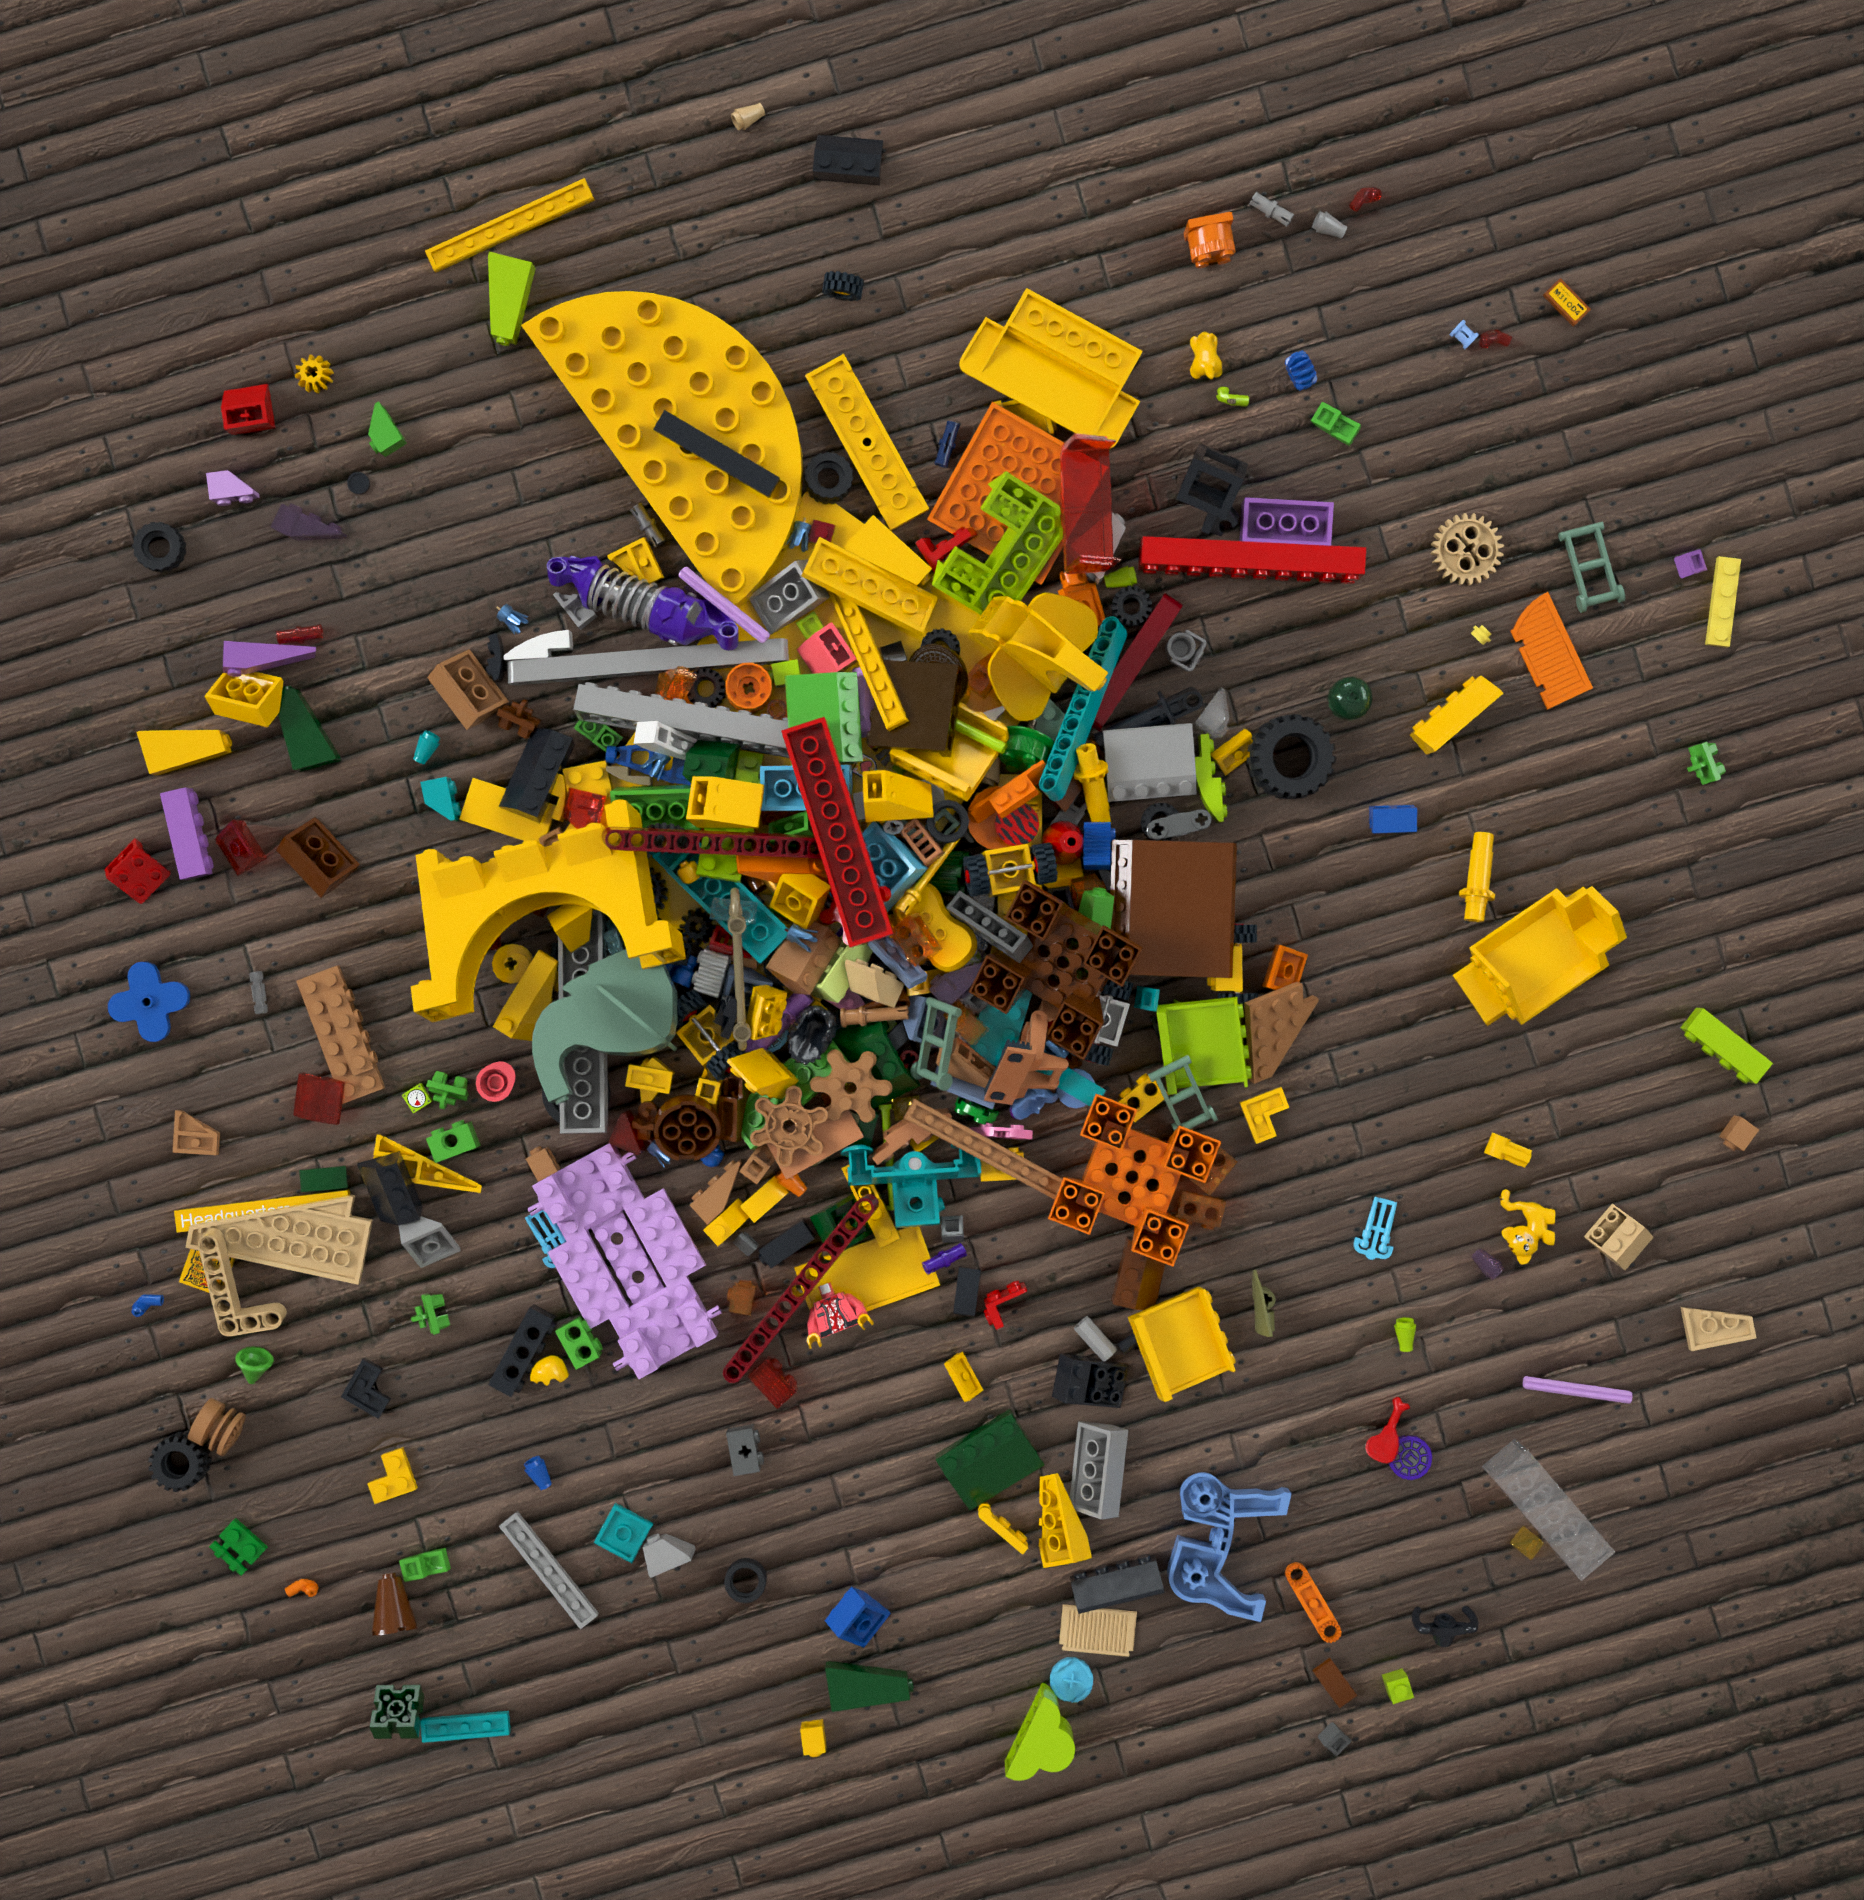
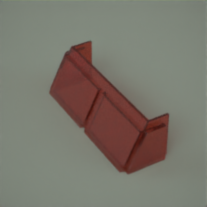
M1074 433L1061 446L1064 570L1066 574L1105 572L1121 561V558H1114L1109 459V448L1116 440L1107 439V436Z

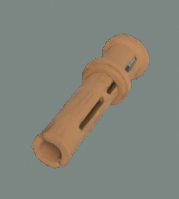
M907 1005L866 1009L863 1006H860L859 1009L850 1010L841 1008L842 1028H846L847 1025L860 1024L865 1026L868 1022L909 1020V1009Z

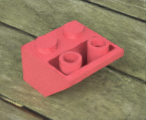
M832 622L814 633L796 649L812 674L843 672L858 662Z

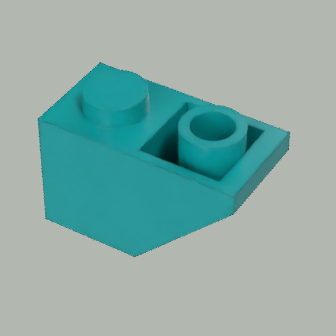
M442 777L420 782L426 805L450 821H460L461 807L458 802L456 803L454 794H457L455 782L451 781V778Z

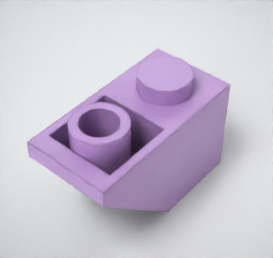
M228 470L206 473L209 499L217 503L218 506L231 505L232 501L250 503L253 502V499L260 498L258 492Z

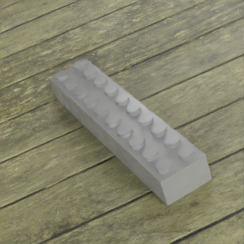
M586 682L585 685H578L573 710L580 721L636 730L637 722L659 721L697 740L740 744V749L790 758L781 730L788 728V718L777 720L768 714L754 716L746 710L732 712L729 708L717 706L715 709L701 702H695L693 705L679 698H673V701L665 700L661 695L651 694V697L643 696L641 692L634 690L626 693L612 686H608L607 689L598 688L597 684Z
M598 910L592 911L590 941L570 953L558 936L559 999L572 996L569 992L562 989L566 983L586 974L589 970L588 965L606 958V914ZM581 1047L571 1051L565 1057L563 1064L564 1073L573 1094L568 1096V1101L560 1104V1134L608 1133L607 1054Z

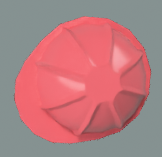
M502 1061L486 1066L480 1070L476 1078L478 1093L487 1101L497 1102L505 1099L513 1089L516 1079L515 1070L510 1064Z

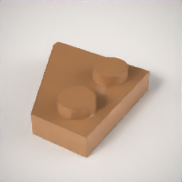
M175 1110L173 1153L219 1155L220 1132L182 1110Z

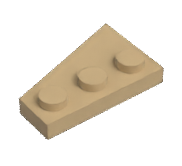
M1680 1307L1690 1351L1756 1339L1753 1318L1750 1315Z

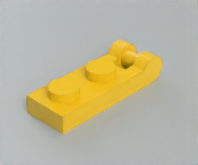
M984 1502L978 1506L979 1518L1023 1555L1028 1549L1027 1537L1019 1530L1015 1532L1009 1527L1011 1524L1004 1517L1000 1516L998 1518L991 1512L989 1503Z

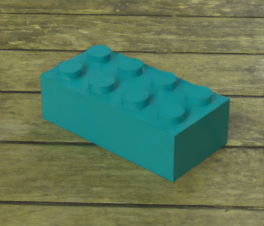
M1026 989L1007 1015L990 1004L979 1013L970 1047L992 1065L997 1066L1007 1039H1010V1042L1015 1040V1043L1019 1040L1032 992Z

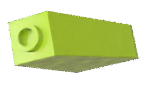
M489 252L491 335L496 340V343L500 345H516L536 268L532 262Z

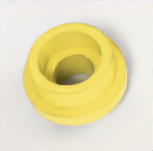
M1476 625L1473 627L1474 630L1471 634L1482 645L1487 641H1491L1488 638L1491 633L1482 625L1479 628Z

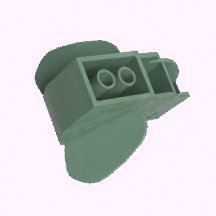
M625 949L588 965L589 970L586 974L569 981L562 987L564 991L569 992L572 996L554 1001L542 1011L535 1024L532 1037L534 1064L548 1102H555L556 1105L568 1101V1096L573 1094L563 1069L565 1057L573 1050L582 1047L609 1055L622 1056L647 1055L658 1052L667 1046L673 1051L677 1050V1047L671 1043L675 1036L678 1022L677 991L665 964L643 970L640 958L629 959Z

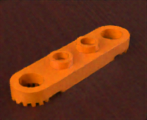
M1299 1562L1289 1564L1285 1570L1286 1579L1320 1637L1327 1643L1336 1642L1341 1637V1628L1307 1569ZM1293 1569H1301L1302 1577L1297 1580L1292 1579L1291 1571ZM1328 1625L1336 1628V1632L1332 1636L1324 1634V1630Z

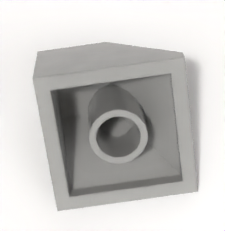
M420 1216V1220L399 1225L401 1244L420 1268L461 1251L460 1246L440 1222Z
M657 1533L648 1537L643 1546V1552L650 1578L691 1561L696 1550L695 1546L666 1533L661 1536Z

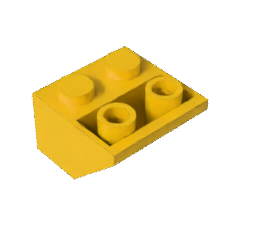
M766 984L753 987L746 1023L751 1028L750 1039L758 1040L778 1035L782 1027L783 1011L787 1005V992Z

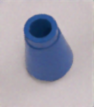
M535 1456L524 1463V1471L540 1490L551 1486L552 1482L544 1459H541L540 1456Z

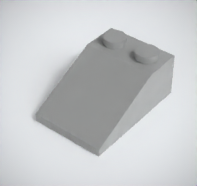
M808 559L794 561L756 590L749 598L770 634L777 632L830 598L825 588L801 577Z

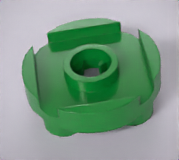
M957 1097L955 1112L965 1116L967 1114L974 1116V1121L984 1125L987 1122L993 1123L996 1121L999 1112H994L995 1108L990 1109L973 1101H965L966 1099L963 1097Z

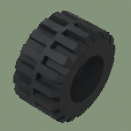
M177 1432L159 1442L157 1447L153 1448L151 1452L153 1455L149 1457L148 1461L152 1463L148 1467L149 1471L154 1473L151 1477L153 1480L155 1478L158 1480L156 1484L159 1487L164 1485V1490L169 1491L172 1488L173 1492H179L181 1489L182 1491L188 1490L206 1476L205 1473L210 1469L208 1464L212 1461V1457H208V1454L211 1451L208 1448L206 1449L204 1445L200 1446L188 1439L189 1432L184 1434L183 1432ZM173 1451H179L186 1455L189 1460L188 1472H180L174 1468L171 1462Z

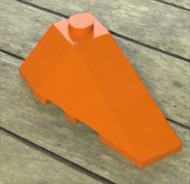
M736 855L737 870L742 875L774 883L779 882L782 874H813L824 882L828 880L822 859Z

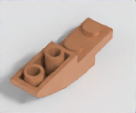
M948 1108L935 1109L952 1118L951 1111ZM903 1119L883 1132L886 1141L874 1150V1153L871 1154L872 1159L877 1165L881 1162L886 1163L893 1157V1153L899 1148L904 1149L908 1146L911 1138L919 1144L921 1141H928L933 1134Z

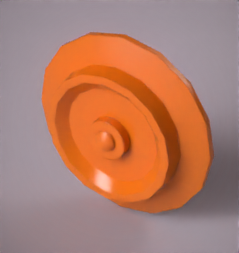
M1000 786L983 790L974 797L968 807L969 832L977 843L987 849L1011 847L1012 845L1006 844L996 833L995 819L997 812L982 822L977 823L969 809L991 795L995 790L1001 788Z

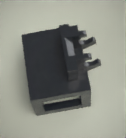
M1199 443L1176 499L1207 512L1201 528L1202 532L1207 534L1211 532L1222 536L1224 533L1222 530L1225 529V526L1221 523L1222 521H1229L1232 527L1238 524L1239 514L1232 505L1244 481L1248 464ZM1204 456L1236 469L1235 473L1203 460ZM1202 472L1230 483L1227 491L1223 492L1200 482L1199 478Z

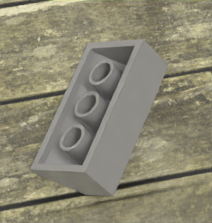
M1078 1421L1070 1489V1500L1075 1511L1098 1519L1119 1517L1128 1429L1111 1424Z

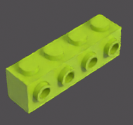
M1696 1008L1680 1027L1685 1032L1684 1036L1693 1043L1697 1041L1703 1046L1701 1048L1702 1051L1711 1057L1715 1055L1720 1059L1718 1063L1727 1070H1734L1737 1073L1736 1077L1745 1084L1748 1082L1757 1084L1773 1064L1704 1008Z

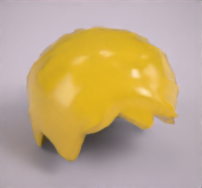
M550 1355L539 1360L533 1366L530 1380L536 1384L543 1382L548 1386L551 1379H556L560 1383L568 1378L569 1373L561 1358Z

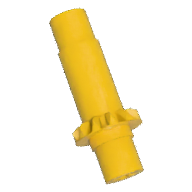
M1091 743L1080 745L1076 749L1079 764L1074 771V778L1082 782L1091 822H1111L1110 807L1104 782L1105 774L1109 772L1108 764L1098 759L1096 745Z
M1474 833L1467 888L1459 891V897L1464 898L1466 903L1465 921L1484 922L1486 905L1488 901L1495 900V893L1489 890L1494 834Z

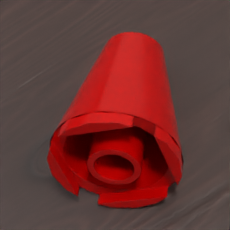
M1058 821L1051 824L1044 831L1041 838V844L1050 842V845H1052L1054 856L1056 857L1055 862L1058 865H1068L1075 862L1084 851V835L1081 829L1068 821Z

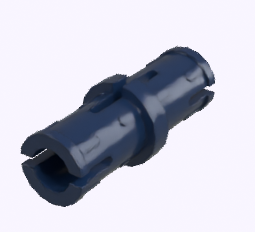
M947 421L943 437L938 443L940 447L934 462L935 465L943 468H948L952 450H955V440L960 428V424L952 421ZM949 436H950V439H949V442H948V446H947V449H946V453H944L945 448H946V445H947L948 438H949Z

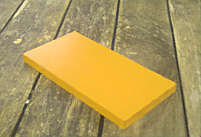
M920 1226L898 1229L897 1231L901 1239L882 1249L876 1238L844 1250L807 1296L806 1302L809 1310L814 1307L815 1302L823 1300L818 1287L827 1283H831L835 1295L845 1292V1294L849 1293L863 1303L866 1311L940 1286L936 1271L927 1275L922 1267V1262L931 1259ZM829 1254L823 1256L826 1260H831ZM808 1262L794 1267L797 1276ZM809 1268L810 1274L817 1277V1271L814 1268Z

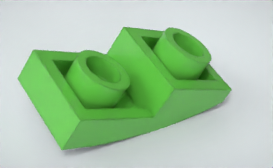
M579 720L573 727L605 752L608 745L617 746L623 738L609 726Z

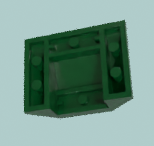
M887 1021L868 1022L865 1026L857 1024L847 1025L846 1028L840 1027V1029L836 1030L835 1037L832 1039L851 1063L858 1061L861 1054L866 1051H871L876 1055L877 1061L871 1069L872 1076L877 1080H888L891 1082L893 1089L888 1096H874L870 1101L873 1109L921 1086L918 1079L911 1076V1066L905 1068L886 1033L889 1029ZM847 1082L851 1091L855 1092L857 1090L856 1085L853 1082Z

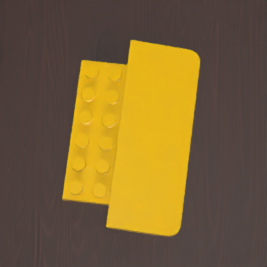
M1026 288L1004 327L985 317L963 353L959 367L965 374L1103 449H1112L1116 446L1140 403L1139 400L1121 390L1143 351Z

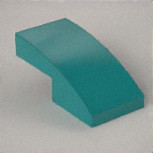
M1137 986L1134 1008L1157 1012L1160 990Z

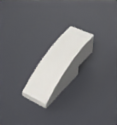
M569 630L555 631L529 639L506 653L504 660L508 662L552 657L551 651L573 650L572 632Z

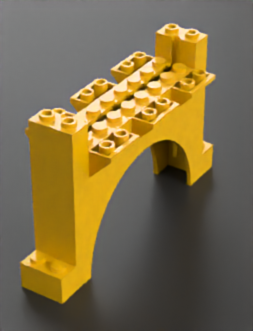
M618 799L612 801V804L604 805L608 827L643 828L640 813L626 800ZM590 823L584 828L567 829L565 833L558 834L559 841L553 842L552 845L547 847L532 839L525 840L522 844L515 846H503L500 850L494 851L495 858H491L489 862L480 863L471 856H464L459 858L458 861L452 862L435 849H427L423 853L416 855L432 981L422 980L418 985L411 986L414 1012L432 1023L473 1013L476 977L491 945L515 921L533 911L549 906L580 905L608 915L623 938L628 958L639 957L643 970L686 959L682 933L668 921L657 920L647 851L612 850L602 841V832L606 828L601 823ZM618 833L610 834L608 842L611 844L616 843L619 839ZM641 834L633 835L631 843L634 845L640 843Z

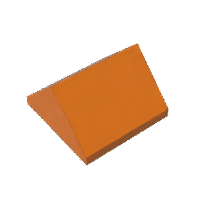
M1275 945L1262 986L1277 990L1292 983L1300 982L1308 954L1283 945Z

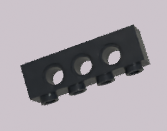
M535 1304L529 1307L488 1384L489 1386L509 1397H512L515 1392L520 1393L525 1384V1381L522 1379L526 1373H531L533 1366L536 1364L533 1361L536 1353L540 1355L546 1345L543 1340L547 1334L551 1335L556 1327V1323H554L555 1315ZM531 1327L539 1330V1337H533L530 1334ZM522 1346L526 1347L529 1350V1356H522L519 1348ZM509 1366L517 1367L519 1374L517 1376L512 1375L509 1372Z

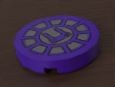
M1417 1436L1399 1437L1398 1455L1392 1463H1389V1466L1402 1479L1414 1480L1421 1478L1431 1467V1450L1425 1441Z

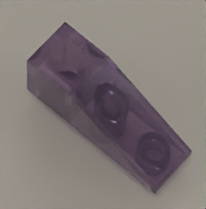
M290 503L289 507L281 504L271 525L272 529L294 540L346 539L347 537L346 534L341 532L342 527L332 522L326 525L321 522L323 518L313 513L307 516L301 513L302 508Z

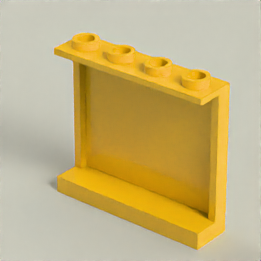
M959 702L957 719L1007 743L1009 734L1005 724L1000 721H993L980 711L975 712L964 703ZM955 730L951 757H942L939 752L891 749L889 755L891 762L898 767L968 802L999 755V752Z
M1196 1287L1128 1317L1158 1399L1164 1402L1173 1399V1394L1225 1371H1236L1234 1367L1236 1363L1235 1358L1226 1346L1228 1343L1227 1337L1220 1330L1218 1324L1220 1323V1318L1211 1306L1213 1302L1209 1291L1204 1288Z

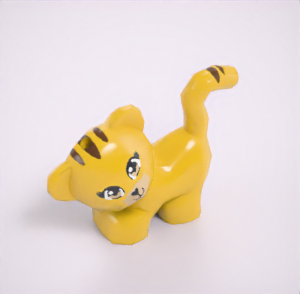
M1505 1189L1500 1195L1501 1206L1507 1211L1522 1210L1528 1224L1527 1226H1509L1504 1228L1501 1233L1503 1238L1507 1240L1513 1254L1516 1255L1518 1262L1524 1265L1530 1261L1532 1255L1538 1250L1539 1239L1546 1245H1554L1555 1232L1548 1230L1547 1225L1555 1224V1210L1544 1208L1535 1202L1518 1201L1510 1203V1191Z

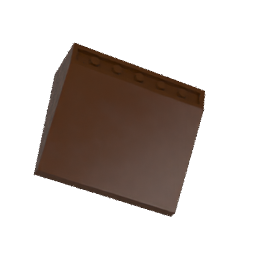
M1112 840L1110 894L1114 896L1111 930L1143 948L1129 975L1233 978L1237 843Z

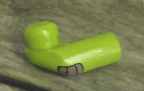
M1219 387L1217 389L1218 395L1216 397L1219 402L1231 406H1248L1249 397L1247 395L1229 394L1228 387Z

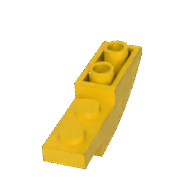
M849 1165L841 1168L847 1181V1168L849 1167ZM876 1185L850 1186L857 1201L865 1194H873L879 1201V1207L868 1220V1223L880 1248L882 1249L900 1240V1235ZM863 1201L864 1209L871 1210L870 1203Z

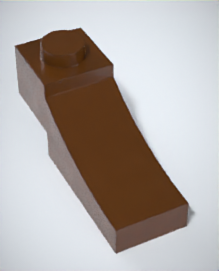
M733 1073L730 1077L724 1079V1094L719 1096L718 1115L721 1126L720 1139L738 1142L741 1141L742 1123L747 1100L752 1092L745 1087V1080L742 1077L738 1078Z

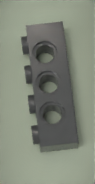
M961 891L956 894L946 907L952 917L970 927L975 934L1018 963L1024 959L1033 947L1027 935Z

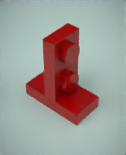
M961 527L953 533L955 537L949 541L947 539L941 541L936 545V548L929 537L921 538L915 543L934 574L938 560L944 563L943 559L949 556L955 546L960 548L978 535L973 527L966 529Z

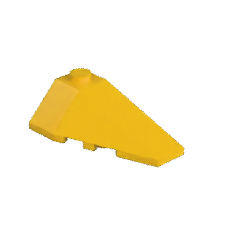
M540 949L538 950L493 1025L494 1028L511 1039L532 1041L535 1024L540 1014L553 1000L552 991L558 967L556 959Z
M1059 1474L1040 1477L1039 1503L1042 1506V1517L1039 1518V1525L1042 1526V1538H1039V1549L1043 1568L1091 1559L1092 1555L1087 1534Z

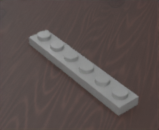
M518 1511L499 1525L500 1529L580 1630L598 1616L597 1610Z

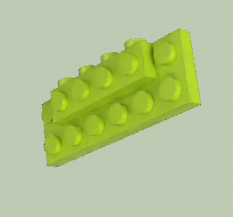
M740 750L734 780L760 784V766H762L764 755ZM704 828V830L754 833L755 828ZM703 837L701 847L708 845V837ZM725 838L721 844L722 848L729 847L731 839ZM749 839L744 842L745 849L751 848L752 842H748ZM699 855L697 876L741 883L742 874H739L737 870L736 855Z

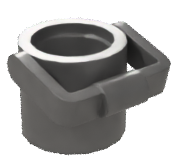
M1185 630L1184 633H1176L1169 639L1165 646V655L1174 665L1185 671H1193L1204 654L1203 650L1207 642L1191 631ZM1194 639L1201 642L1198 649H1196ZM1191 658L1189 666H1185L1183 663Z

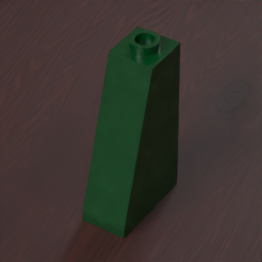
M292 686L283 687L278 716L293 770L300 772L341 761L339 753L301 691L292 688Z
M834 1661L826 1662L825 1671L832 1712L910 1700V1692H914L913 1679H908L907 1671Z

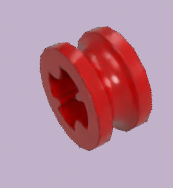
M905 1050L900 1055L905 1068L909 1067L908 1063L905 1064L903 1062L906 1059V1054L910 1053L911 1056H915L916 1059L913 1060V1064L919 1060V1055L914 1050Z

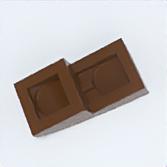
M1328 1658L1312 1670L1339 1708L1357 1696L1331 1658Z

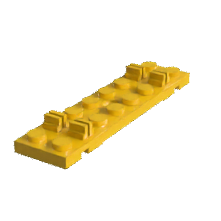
M842 354L806 374L805 377L890 531L929 510L928 505L919 492L845 355ZM866 438L870 439L871 445L865 446L863 440Z

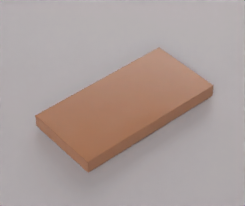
M850 1110L844 1111L839 1120L832 1121L827 1118L825 1122L815 1125L813 1135L822 1142V1153L813 1156L805 1149L795 1150L792 1163L788 1167L779 1166L786 1180L864 1137ZM795 1124L785 1130L789 1132L794 1131L796 1128ZM767 1143L776 1160L777 1148L775 1145Z

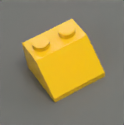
M782 874L769 907L803 929H808L820 916L831 887L813 874Z

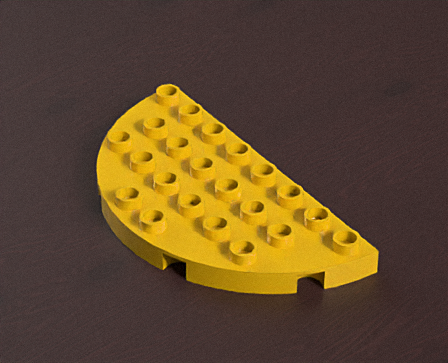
M620 291L587 295L556 305L522 324L523 329L705 581L736 607L740 608L744 605L752 594L766 582L770 576L769 569L777 559L780 551H785L788 546L786 543L794 530L795 521H797L803 487V455L795 418L779 380L765 359L737 330L717 316L693 304L654 293ZM666 410L780 477V481L770 498L655 432L653 428L663 411Z

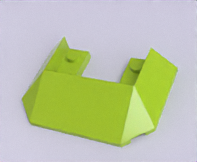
M1007 471L988 484L992 490L980 507L984 512L1008 526V529L986 562H980L955 546L944 563L938 560L932 582L934 587L980 615L993 597L1008 596L1013 600L1021 601L1064 537L1060 518V506Z

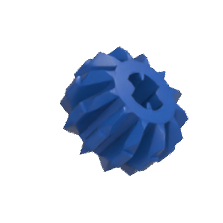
M1303 350L1295 352L1286 358V370L1296 389L1301 391L1317 382L1316 371L1306 352Z

